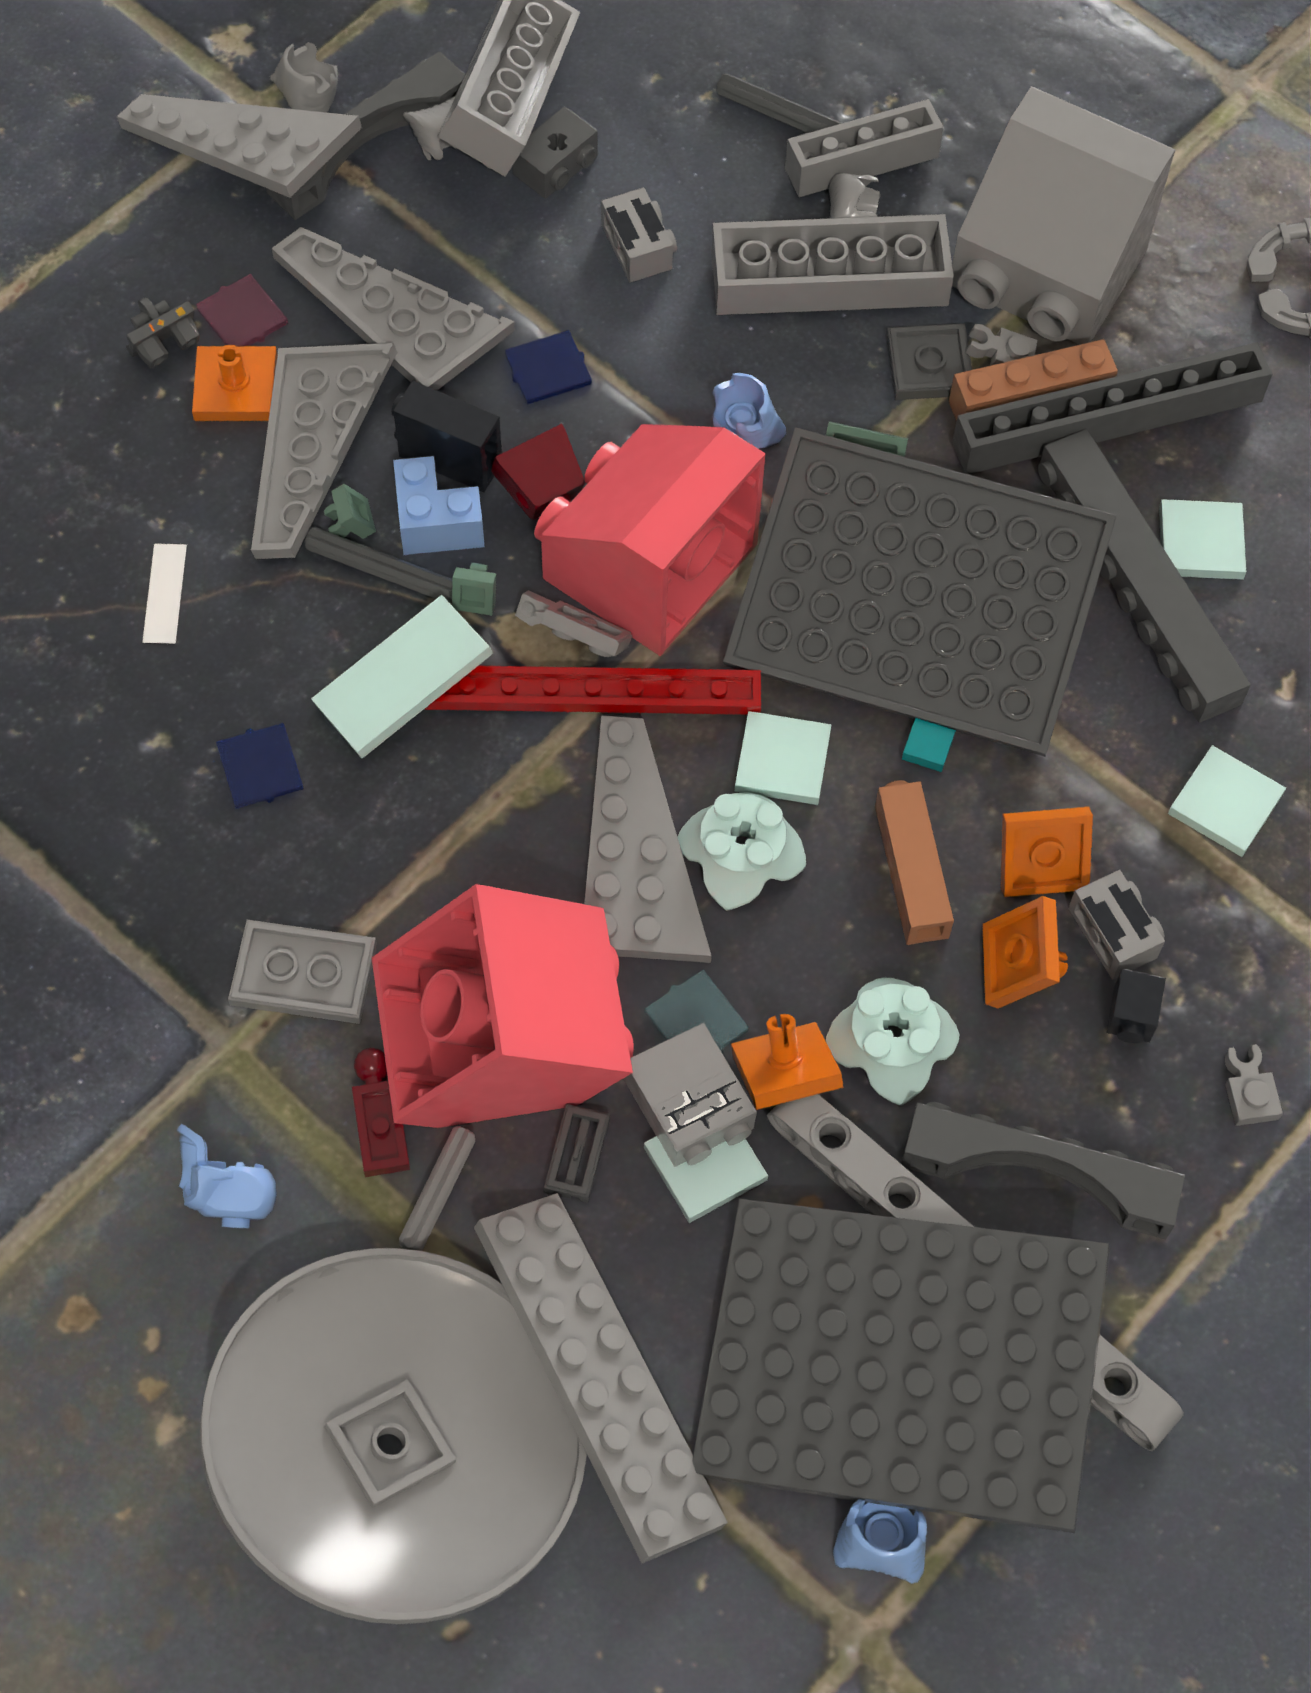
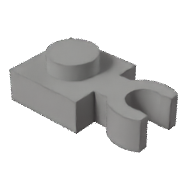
M975 324L969 332V337L977 339L981 343L971 341L965 353L974 358L990 357L991 366L1034 356L1038 340L1002 327L997 335H994L985 325Z
M1251 1045L1249 1048L1248 1057L1250 1062L1248 1063L1241 1062L1237 1058L1234 1047L1229 1048L1225 1054V1065L1236 1077L1228 1078L1225 1086L1235 1125L1279 1120L1283 1115L1273 1074L1272 1072L1259 1074L1258 1066L1262 1061V1053L1258 1045Z

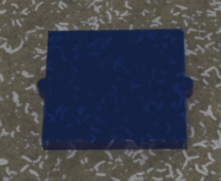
M569 330L505 350V355L513 371L512 380L519 384L527 405L592 385V379L584 364V353L579 352Z
M284 723L257 731L247 729L246 734L216 742L236 808L264 800L271 803L275 797L304 789Z

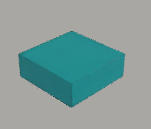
M915 718L903 751L902 760L942 772L956 730Z

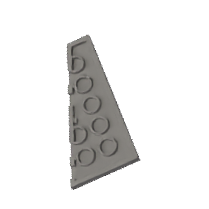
M141 94L117 116L120 127L126 131L289 198L362 128L359 116L146 94Z
M394 343L278 348L251 546L255 559L296 557L397 354Z
M601 716L584 904L604 908L610 945L614 947L617 955L620 957L711 963L712 955L644 719Z

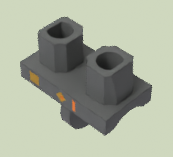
M146 297L138 301L141 313L131 318V322L136 330L127 334L129 344L126 345V349L132 358L139 355L149 368L152 369L168 359L169 353L161 343L166 338L172 336L181 350H186L199 342L200 334L193 321L194 309L189 301L170 310L165 300L156 305H153Z

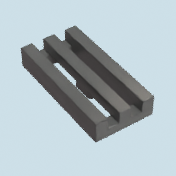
M566 1104L544 1185V1193L553 1195L556 1192L562 1194V1197L571 1199V1196L579 1198L582 1202H589L610 1121V1114ZM573 1118H582L565 1183L559 1182L557 1178ZM595 1121L598 1122L581 1187L574 1184L590 1123Z

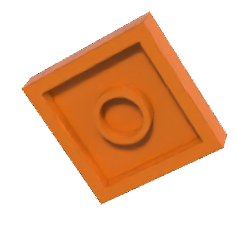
M197 346L192 406L194 421H269L277 362L276 346Z
M1089 807L1003 814L1001 890L1004 897L1071 892L1090 884L1093 814Z
M1041 896L983 923L986 1005L999 1009L1059 983L1060 978L1065 975L1068 963L1064 961L1068 960L1066 953L1058 951L1056 900Z
M780 1014L781 1027H778L777 1018L773 1016L766 1022L769 1034L731 1043L733 1059L756 1110L843 1088L842 1073L816 1022L796 1027L793 1016Z

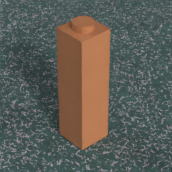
M900 780L888 783L884 787L878 788L875 809L906 944L949 939L954 919L921 781L908 783Z

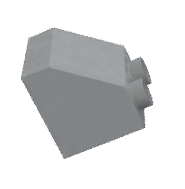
M1031 86L1007 124L958 234L952 264L954 276L952 286L957 288L960 294L974 306L983 309L998 307L1027 320L1032 329L1046 339L1052 341L1068 339L1079 345L1091 342L1147 251L1176 149Z

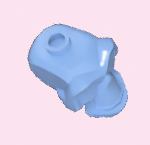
M183 1124L177 1128V1132L181 1134L179 1142L182 1159V1177L179 1187L183 1189L184 1205L193 1210H198L205 1217L222 1218V1227L250 1228V1220H261L269 1215L273 1210L277 1195L275 1180L268 1169H265L260 1164H255L254 1167H245L243 1162H237L236 1166L226 1168V1162L208 1161L206 1141Z

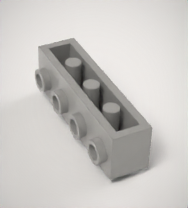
M927 99L789 138L787 140L785 170L798 197L827 190L831 178L838 173L876 176L939 158L944 127L930 100Z

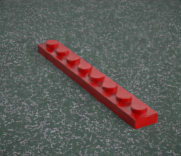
M477 666L427 706L425 710L748 715V711L761 713V670Z

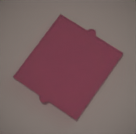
M251 274L228 287L221 286L219 292L196 304L198 311L226 345L249 346L256 341L263 342L265 336L288 324L285 315Z

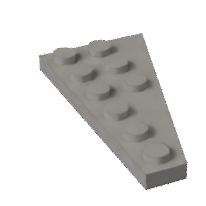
M300 227L272 247L273 258L368 344L394 343L397 354L391 365L410 382L415 381L438 390L515 331V322L502 316L501 319H497L484 313V308L472 302L469 305L448 297L447 291L397 269L391 272L378 266L375 259L363 255L361 258L342 250L341 244Z

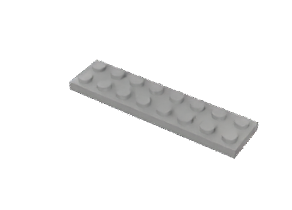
M558 1193L480 1219L474 1229L641 1563L643 1564L721 1530L728 1522L703 1475L696 1473L692 1462L693 1454Z

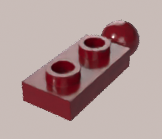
M366 1048L359 1052L354 1060V1071L357 1077L365 1082V1085L352 1087L365 1177L410 1170L404 1124H397L393 1121L388 1081H383L387 1076L385 1054L378 1048Z

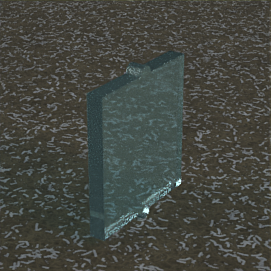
M704 970L679 986L672 985L669 993L645 1008V1013L666 1040L704 1023L722 1054L724 1053V1047L749 1031L747 1024Z

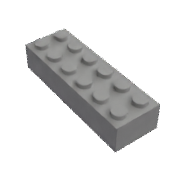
M499 0L438 137L449 143L452 147L483 163L486 167L506 176L526 146L580 12L561 0Z
M945 214L713 223L711 253L717 315L949 305L954 276Z

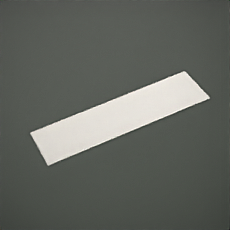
M154 544L142 643L176 644L187 548L185 544Z

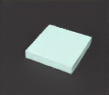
M1161 500L1159 506L1161 545L1182 577L1244 579L1246 574L1242 503Z
M748 711L734 792H751L765 797L818 805L832 724Z
M1212 745L1170 807L1168 814L1243 857L1281 799L1286 787Z
M657 1136L644 1143L646 1153L688 1223L695 1221L768 1180V1174L746 1139L731 1146L725 1141L712 1148V1153L703 1161L695 1165H688L687 1162H684L676 1167L672 1164Z

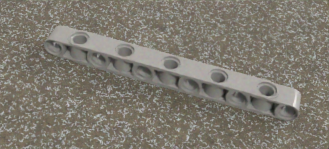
M819 1094L777 1104L767 1114L772 1126L785 1139L872 1215L974 1227ZM826 1135H833L839 1138L843 1145L839 1148H828L821 1143L820 1138ZM894 1194H902L911 1201V1206L904 1209L897 1208L889 1201V1197ZM1099 1335L1091 1405L1139 1446L1146 1450L1154 1451L1180 1421L1184 1412L1169 1394ZM1111 1377L1121 1381L1125 1387L1126 1394L1122 1396L1111 1394L1105 1387L1104 1379Z

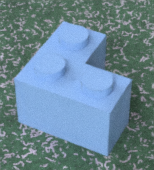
M434 456L393 460L403 555L484 547L478 486L437 490Z

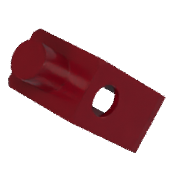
M562 423L496 456L491 469L496 479L531 519L540 517L545 508L557 497L562 496L572 502L585 485L584 477Z

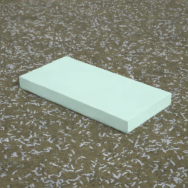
M441 595L311 699L361 758H364L490 657L493 652L480 635Z

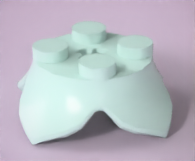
M743 792L720 795L715 800L714 805L694 814L681 828L677 836L682 854L689 861L701 864L703 880L708 893L726 911L750 903L760 894L764 884L769 879L779 881L790 880L801 873L806 867V855L800 837L784 819L780 807L772 800L757 793ZM739 836L749 838L745 844L736 843Z
M879 978L865 984L858 991L857 999L834 1019L826 1036V1043L837 1063L847 1068H863L874 1090L880 1096L900 1106L909 1102L924 1089L929 1081L933 1064L936 1061L949 1058L954 1053L959 1042L957 1026L948 1012L938 1003L931 1000L925 989L895 978ZM888 1026H897L902 1029L901 1037H893L891 1030L884 1029H888Z

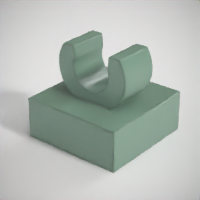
M342 484L331 491L334 503L324 510V514L334 521L338 519V522L328 528L330 533L345 537L350 532H353L364 539L376 532L368 498L346 484Z
M473 562L470 565V569L456 567L452 578V606L459 611L492 616L496 601L497 573L487 572L488 565Z

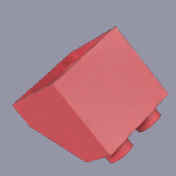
M641 424L622 447L617 446L613 442H607L591 459L584 477L587 485L572 502L562 496L555 498L538 519L534 536L541 541L543 579L607 622L630 631L633 639L661 656L757 545L766 453L725 427Z
M475 884L372 957L394 1123L442 1128L562 1109L566 1107V1104L578 1106L633 1073L630 1058L633 1057L634 1043L629 1029L624 1025L617 985L619 958L614 947L610 945L604 908Z

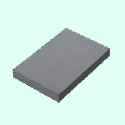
M246 920L229 993L230 1006L360 1024L372 969V957L375 955L377 945L376 938Z

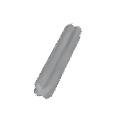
M455 1126L452 1129L399 1237V1243L402 1248L423 1250L475 1143V1134L468 1129Z

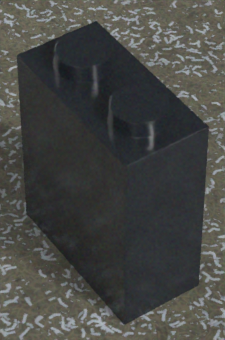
M412 381L404 394H398L391 410L395 421L394 437L397 439L399 457L409 459L434 456L436 473L469 487L478 486L479 491L485 492L494 477L491 471L494 459L502 454L500 417Z

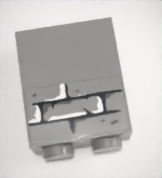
M704 1023L630 1058L633 1073L623 1079L674 1167L684 1162H687L688 1165H695L706 1159L712 1153L711 1149L725 1141L729 1146L735 1145L745 1140L752 1133L751 1130L754 1129L757 1111Z

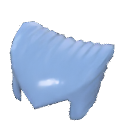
M734 373L731 380L722 382L719 385L717 384L714 387L713 396L716 404L713 413L714 427H725L756 448H767L777 444L785 436L786 426L782 423L771 402L767 387L756 377L744 373Z
M858 1499L851 1506L838 1531L833 1549L835 1565L840 1568L873 1570L891 1575L892 1577H898L910 1583H917L924 1572L927 1534L925 1516L918 1510H915L913 1515L908 1508L865 1503V1499Z

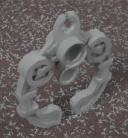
M1311 217L1304 218L1302 223L1286 225L1285 222L1278 223L1277 228L1267 233L1254 246L1247 261L1251 282H1268L1273 279L1277 268L1275 254L1281 249L1290 248L1291 240L1306 238L1307 242L1311 244ZM1271 289L1258 295L1257 303L1263 319L1279 329L1293 334L1306 335L1311 339V312L1301 313L1292 310L1288 296L1279 289Z

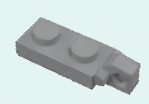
M529 590L522 594L515 614L516 617L530 626L541 623L552 628V633L557 637L565 640L576 639L588 644L590 651L604 657H615L626 650L632 638L630 631L563 601L555 603Z

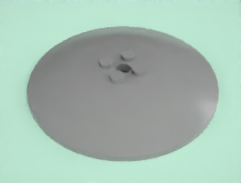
M373 1248L350 1251L323 1258L282 1278L262 1293L244 1311L229 1331L213 1363L202 1402L200 1437L205 1476L214 1503L238 1545L270 1578L297 1597L321 1609L362 1621L387 1624L425 1623L450 1618L474 1610L498 1598L535 1569L551 1550L570 1518L583 1481L587 1453L503 1285L489 1275L467 1264L424 1251L399 1248ZM392 1434L399 1438L403 1449L398 1454H386L379 1448L377 1439L381 1435Z

